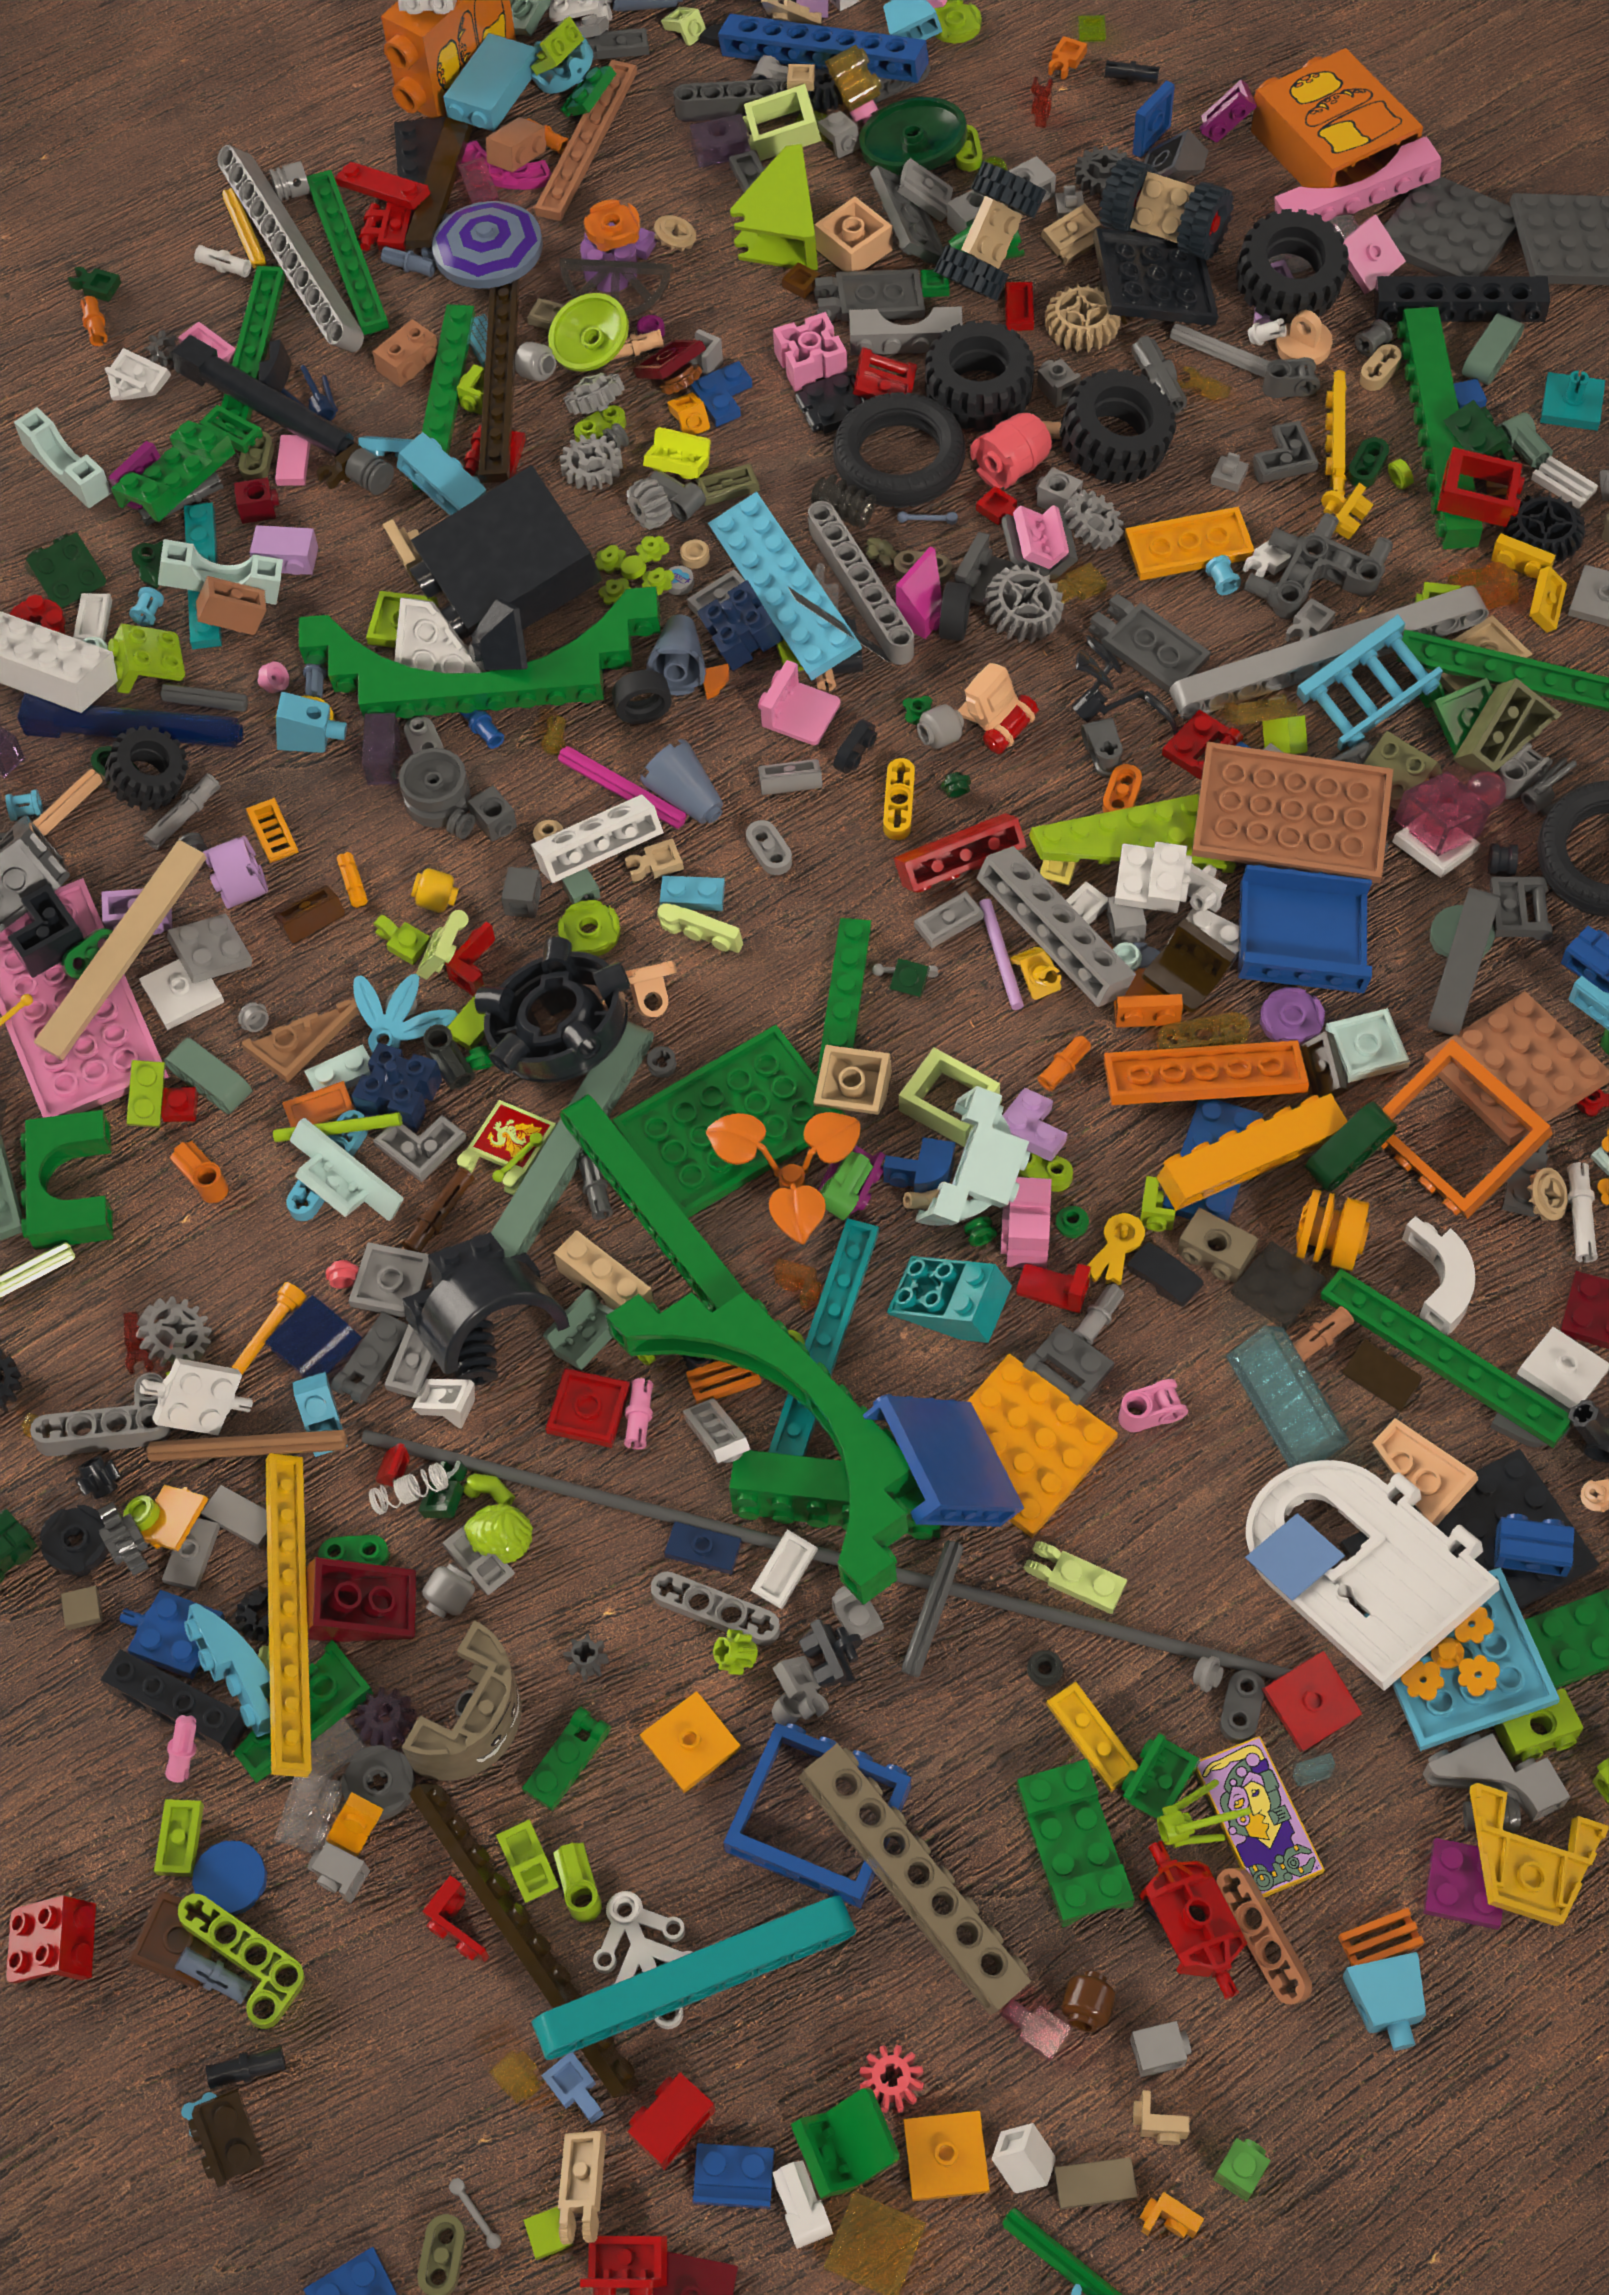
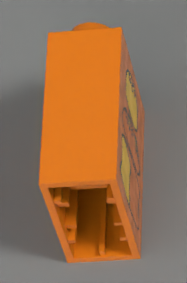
M457 0L454 10H450L446 14H436L434 11L409 14L407 11H399L397 1L381 16L386 40L384 53L390 62L394 80V87L392 88L393 97L397 104L406 112L415 113L418 111L430 118L444 117L447 114L443 96L488 33L516 41L510 0Z
M1347 48L1325 58L1321 56L1314 57L1303 68L1280 79L1277 77L1267 79L1256 89L1254 95L1257 107L1253 111L1251 132L1288 172L1306 188H1335L1362 181L1384 168L1395 157L1401 146L1418 140L1422 136L1423 126Z

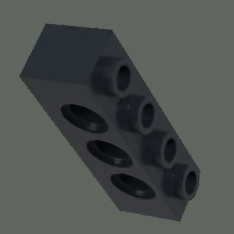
M121 1649L100 1679L111 1694L175 1727L176 1719L180 1715L194 1716L196 1719L194 1738L230 1756L247 1729L239 1711Z

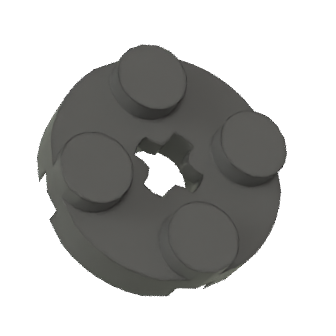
M373 1745L360 1750L350 1759V1764L341 1779V1790L345 1800L353 1792L383 1808L384 1810L379 1820L397 1815L413 1801L408 1793L415 1788V1773L404 1754L394 1749H389L388 1746ZM380 1774L382 1779L388 1778V1783L384 1784V1789L377 1791L376 1788H369V1785L374 1782L373 1776Z

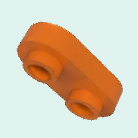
M1122 764L1113 770L1103 797V813L1135 806L1142 785V773L1136 766ZM1123 782H1128V783H1130V785H1126V784H1122V783H1123Z

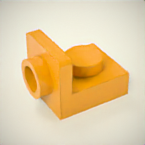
M693 392L667 402L669 412L679 421L683 433L696 435L710 429L704 402Z
M351 1792L329 1831L326 1841L355 1857L358 1856L384 1809Z
M1165 2192L1162 2193L1158 2201L1151 2197L1139 2217L1145 2221L1141 2232L1147 2236L1159 2216L1166 2220L1164 2226L1181 2238H1184L1186 2234L1194 2238L1204 2221V2218Z

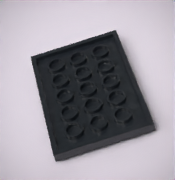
M1520 1448L1475 1471L1478 1481L1436 1526L1449 1537L1457 1525H1462L1480 1540L1483 1552L1474 1560L1487 1571L1499 1568L1494 1567L1496 1528L1501 1517H1507L1509 1514H1522L1528 1517V1521L1543 1522L1545 1519H1558L1564 1522V1526L1573 1527ZM1574 1528L1573 1564L1567 1577L1501 1568L1519 1610H1522L1598 1569L1600 1564ZM1359 1531L1341 1541L1340 1547L1348 1560L1356 1555L1361 1549V1545L1369 1538ZM1461 1544L1452 1554L1458 1558L1459 1554L1466 1547Z

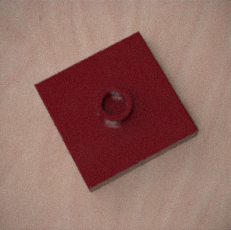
M673 340L635 366L633 371L637 378L664 379L705 351L706 347L703 341Z
M667 2252V2286L654 2288L653 2295H734L739 2267L737 2265Z

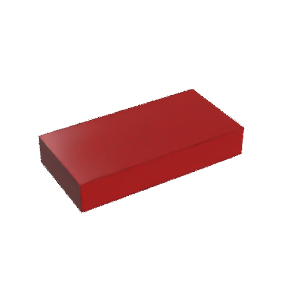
M1006 282L1004 290L1007 330H1034L1033 282Z

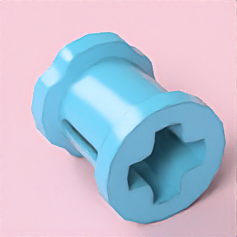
M1226 555L1214 557L1206 564L1205 571L1215 581V589L1219 595L1231 594L1241 585V578L1233 572L1230 567L1231 560Z
M142 587L138 592V602L136 606L131 608L129 616L135 623L150 627L155 623L156 618L154 615L158 607L163 605L164 596L156 589Z
M37 789L32 790L29 794L18 796L6 794V806L11 821H17L18 817L36 814L39 817L43 813L42 801ZM30 803L28 806L19 807V805Z

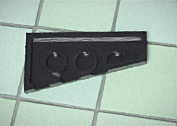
M446 117L394 122L397 175L399 177L424 184Z

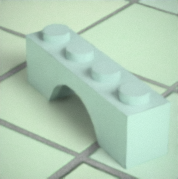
M38 407L14 421L22 445L85 506L91 508L112 493L104 470L87 454L82 458L75 454L64 441L54 423Z
M164 539L158 585L200 592L207 576L265 590L266 603L276 605L283 559L253 554L247 561L241 564L220 565L202 557L197 552L194 544Z

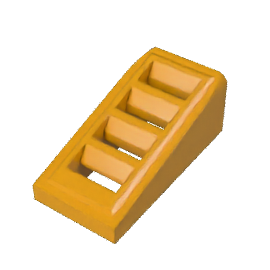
M275 797L246 808L249 822L269 863L299 853ZM271 815L274 816V819L261 824L258 821ZM276 824H278L279 828H276L274 830L268 831L266 833L263 832V829H266L268 827L274 826ZM283 834L284 837L268 843V838ZM287 843L289 846L275 853L271 850V848Z

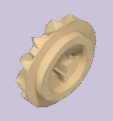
M673 215L661 216L654 224V238L661 240V246H669L671 251L674 248L681 252L685 248L691 249L696 241L695 229L690 223L680 217ZM673 230H675L676 236L672 235Z
M1552 1168L1537 1169L1536 1173L1530 1176L1531 1185L1527 1187V1190L1530 1192L1531 1198L1528 1202L1533 1203L1534 1214H1540L1542 1221L1558 1220L1563 1217L1568 1206L1566 1184L1556 1170Z

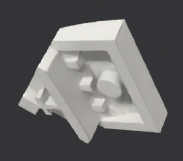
M125 348L122 349L111 367L105 368L111 388L109 391L113 401L154 396L171 376L167 368Z

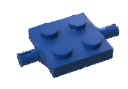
M160 1590L150 1609L144 1615L125 1608L120 1615V1622L137 1628V1632L127 1649L128 1653L144 1662L193 1679L201 1665L198 1657V1651L200 1650L196 1641L191 1642L189 1640L184 1622L188 1618L189 1606L196 1602ZM201 1605L225 1620L223 1612Z

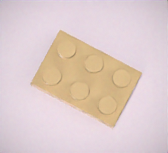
M1493 615L1453 639V641L1529 659L1532 657V653ZM1443 672L1439 680L1449 693L1478 682Z

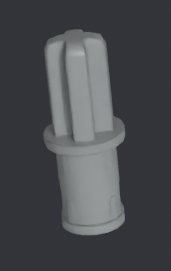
M1116 1284L1107 1285L1095 1304L1088 1306V1314L1073 1333L1092 1345L1103 1326L1110 1324L1112 1320L1111 1315L1123 1299L1124 1291Z

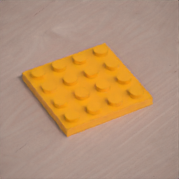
M1009 1353L967 1402L972 1403L1024 1506V1509L1009 1521L1033 1539L1118 1437V1432L1081 1405H1075L1069 1400V1396L1036 1372H1030L1023 1367L1024 1364Z

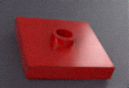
M564 1368L545 1428L546 1434L612 1448L631 1388L630 1382Z
M1324 1651L1317 1653L1261 1688L1300 1752H1304L1363 1714Z

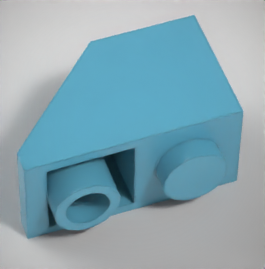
M326 1372L292 1382L294 1397L306 1432L343 1430ZM323 1451V1452H313V1453H314V1456L317 1457V1456H320V1455H323V1454H326V1453H330V1452H333V1451Z

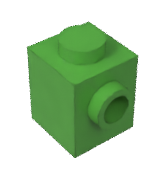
M1236 2138L1213 2180L1247 2202L1271 2160L1264 2156L1266 2151L1254 2141L1245 2139L1242 2142Z

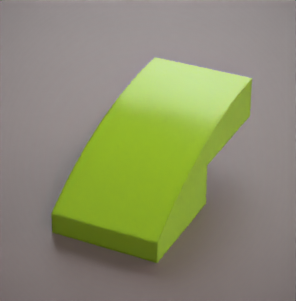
M530 1819L496 1835L525 1903L559 1888Z

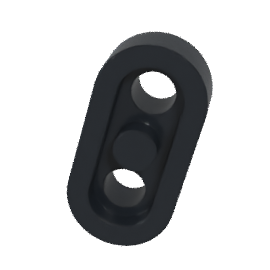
M861 719L856 724L835 756L834 769L845 774L857 769L864 751L867 748L870 749L876 741L877 732H875V725Z

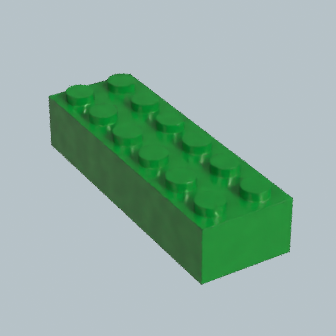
M752 1450L742 1453L739 1459L733 1461L729 1485L733 1514H738L739 1517L747 1520L765 1517L772 1518L775 1522L782 1524L799 1521L807 1522L808 1525L816 1528L834 1525L842 1526L844 1530H847L850 1487L846 1468L842 1461ZM916 1486L900 1498L908 1511L906 1516L908 1532L906 1534H911L912 1537L919 1540H930L932 1537L940 1538L942 1525H916L910 1513L925 1501L919 1486Z

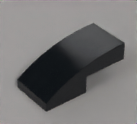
M281 339L270 342V360L259 363V381L280 393L287 382L291 367V360Z
M1147 1242L1127 1263L1130 1273L1155 1285L1159 1295L1181 1307H1184L1204 1285L1203 1280L1187 1266L1150 1242Z

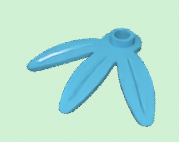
M417 974L409 975L400 983L389 1001L385 1015L383 1014L380 1000L369 981L361 975L354 979L353 988L357 1007L364 1020L372 1029L368 1038V1044L372 1052H374L379 1038L383 1035H387L390 1038L386 1045L399 1049L401 1041L424 1037L425 1031L430 1026L444 1025L447 1027L456 1018L458 1013L455 1010H434L419 1014L403 1022L417 996L419 987V976Z

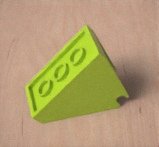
M802 144L788 145L781 150L731 207L730 214L732 217L745 218L744 221L734 224L735 230H741L734 239V245L737 248H748L747 252L738 254V259L742 261L791 269L799 262L812 270H818L815 230Z

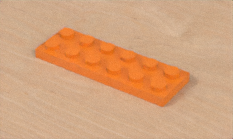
M1298 1040L1104 1053V1067L1111 1105L1308 1093L1309 1082Z

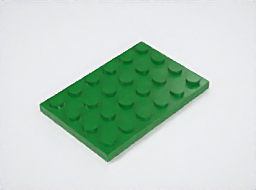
M774 1025L612 1119V1122L686 1217L689 1218L772 1169L759 1149H757V1153L751 1161L740 1165L727 1163L718 1157L706 1136L707 1128L716 1120L738 1113L752 1115L759 1119L766 1128V1135L760 1143L766 1146L778 1165L809 1147L804 1140V1129L812 1117L825 1112L845 1114L840 1109L814 1106L818 1078L779 1027Z

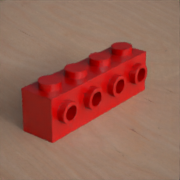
M1004 813L896 856L893 859L902 886L918 893L930 889L933 884L940 881L956 879L960 876V873L970 869H980L986 857L990 854L1012 846L1020 850L1027 847L1018 817Z

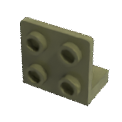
M1388 731L1385 732L1363 763L1364 765L1393 769L1390 807L1399 813H1404L1427 779L1436 782L1442 774L1439 763Z

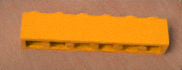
M1330 1093L1321 1098L1318 1095L1311 1096L1304 1100L1298 1108L1292 1110L1290 1106L1285 1107L1273 1115L1274 1118L1270 1120L1257 1119L1250 1123L1246 1130L1237 1133L1236 1130L1229 1131L1222 1135L1216 1143L1210 1145L1209 1142H1204L1194 1147L1188 1155L1182 1157L1179 1153L1166 1159L1163 1162L1164 1167L1157 1175V1179L1175 1211L1320 1149L1348 1122L1332 1094Z

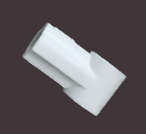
M803 2160L789 2163L772 2172L778 2194L787 2213L784 2216L796 2249L832 2235L833 2231L822 2201H818Z

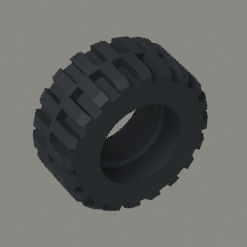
M1283 209L1280 214L1275 211L1267 214L1266 219H1259L1245 236L1236 268L1237 286L1242 295L1245 294L1244 300L1250 307L1254 305L1256 307L1255 311L1260 315H1269V319L1273 321L1282 318L1285 320V323H1291L1301 310L1312 311L1318 317L1323 315L1326 309H1330L1333 306L1336 298L1339 296L1348 270L1349 261L1347 258L1349 252L1348 247L1343 244L1345 239L1339 231L1335 232V226L1330 221L1324 222L1321 215L1314 213L1313 216L1307 214V210L1299 209L1298 212H1292V209ZM1280 254L1297 255L1308 261L1316 274L1303 279L1288 278L1278 273L1271 266L1268 259Z
M975 320L967 321L966 325L962 326L959 323L952 326L951 331L945 330L938 336V340L935 339L929 347L925 358V393L928 398L947 408L954 415L962 429L968 430V427L975 428V431H983L984 428L990 427L992 430L1000 422L1016 414L1023 413L1025 406L1030 403L1034 375L1033 353L1029 349L1028 343L1023 338L1020 339V335L1013 329L1007 330L1006 325L1000 323L993 325L991 321L983 320V323H975ZM972 370H986L999 376L987 381H972L959 375Z
M1108 369L1106 373L1103 370L1092 373V376L1082 379L1070 396L1061 420L1060 437L1063 440L1062 445L1066 453L1070 452L1069 458L1075 465L1078 463L1081 466L1080 469L1087 475L1090 472L1096 476L1095 479L1100 481L1108 479L1110 483L1116 484L1125 480V483L1136 482L1137 478L1141 480L1150 476L1151 472L1156 471L1164 459L1176 431L1174 408L1170 406L1171 401L1166 393H1161V387L1155 382L1153 384L1148 382V377L1142 374L1139 377L1134 375L1133 371L1124 370V372H1118V369ZM1110 416L1119 418L1131 425L1138 435L1122 436L1115 434L1105 428L1098 420V417Z

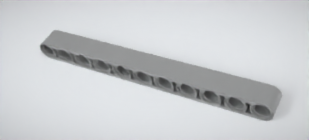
M231 145L223 146L217 158L221 171L329 344L349 352L358 351L364 340V334L257 162L247 152Z
M1465 586L1183 678L1170 687L1169 693L1180 716L1183 719H1191L1199 709L1207 714L1304 682L1397 614L1405 622L1404 629L1442 637L1480 624L1487 618L1489 611L1474 586ZM1385 645L1377 651V658L1395 651L1392 647L1388 648Z

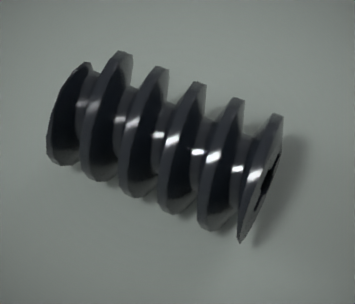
M486 1318L480 1321L465 1339L459 1353L458 1371L454 1372L458 1380H471L475 1386L491 1383L498 1378L497 1371L493 1370L497 1366V1361L492 1357L496 1354V1348L490 1345L494 1343L495 1336L489 1333L494 1329V1324L489 1320H485Z

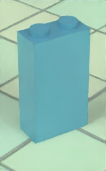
M488 33L443 96L447 117L494 132L532 79L530 75L534 71L530 66L537 60L536 47Z

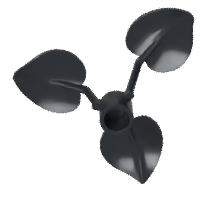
M1087 635L1086 645L1090 646L1105 661V669L1103 671L1096 661L1082 649L1077 653L1076 670L1087 672L1097 678L1091 689L1089 688L1071 705L1076 713L1088 723L1099 712L1105 715L1108 711L1141 698L1152 705L1169 721L1175 735L1178 732V728L1172 713L1163 702L1149 691L1144 692L1140 690L1109 705L1105 704L1108 698L1099 687L1103 683L1112 691L1115 687L1107 675L1112 668L1121 674L1123 668L1109 650L1095 638Z

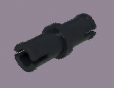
M1107 60L1104 78L1128 80V83L1139 81L1157 84L1160 66L1136 64V61L1123 63Z
M282 2046L250 2055L246 2051L239 2053V2058L206 2065V2075L210 2090L243 2080L245 2084L251 2083L255 2077L286 2070Z

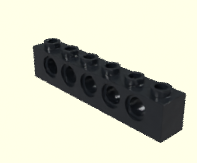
M1377 276L1374 291L1375 320L1380 319L1385 322L1402 321L1404 309L1438 307L1441 322H1491L1498 313L1518 322H1545L1550 305L1548 276Z

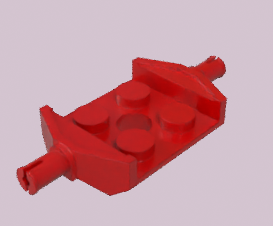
M1163 1841L1151 1844L1148 1849L1158 1865L1159 1872L1139 1896L1141 1900L1149 1899L1180 1961L1176 1968L1178 1974L1203 1977L1212 1976L1216 1980L1225 2000L1239 1994V1990H1237L1228 1971L1232 1968L1231 1962L1247 1945V1941L1208 1865L1200 1861L1178 1862L1177 1859L1171 1861ZM1196 1906L1200 1908L1205 1914L1206 1921L1200 1922L1195 1920L1190 1915L1189 1907Z

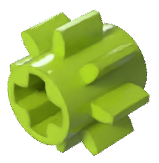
M728 1629L727 1637H719L713 1648L714 1659L719 1664L718 1669L728 1671V1674L743 1675L744 1667L752 1668L758 1655L757 1646L752 1641V1635L743 1634L742 1630Z

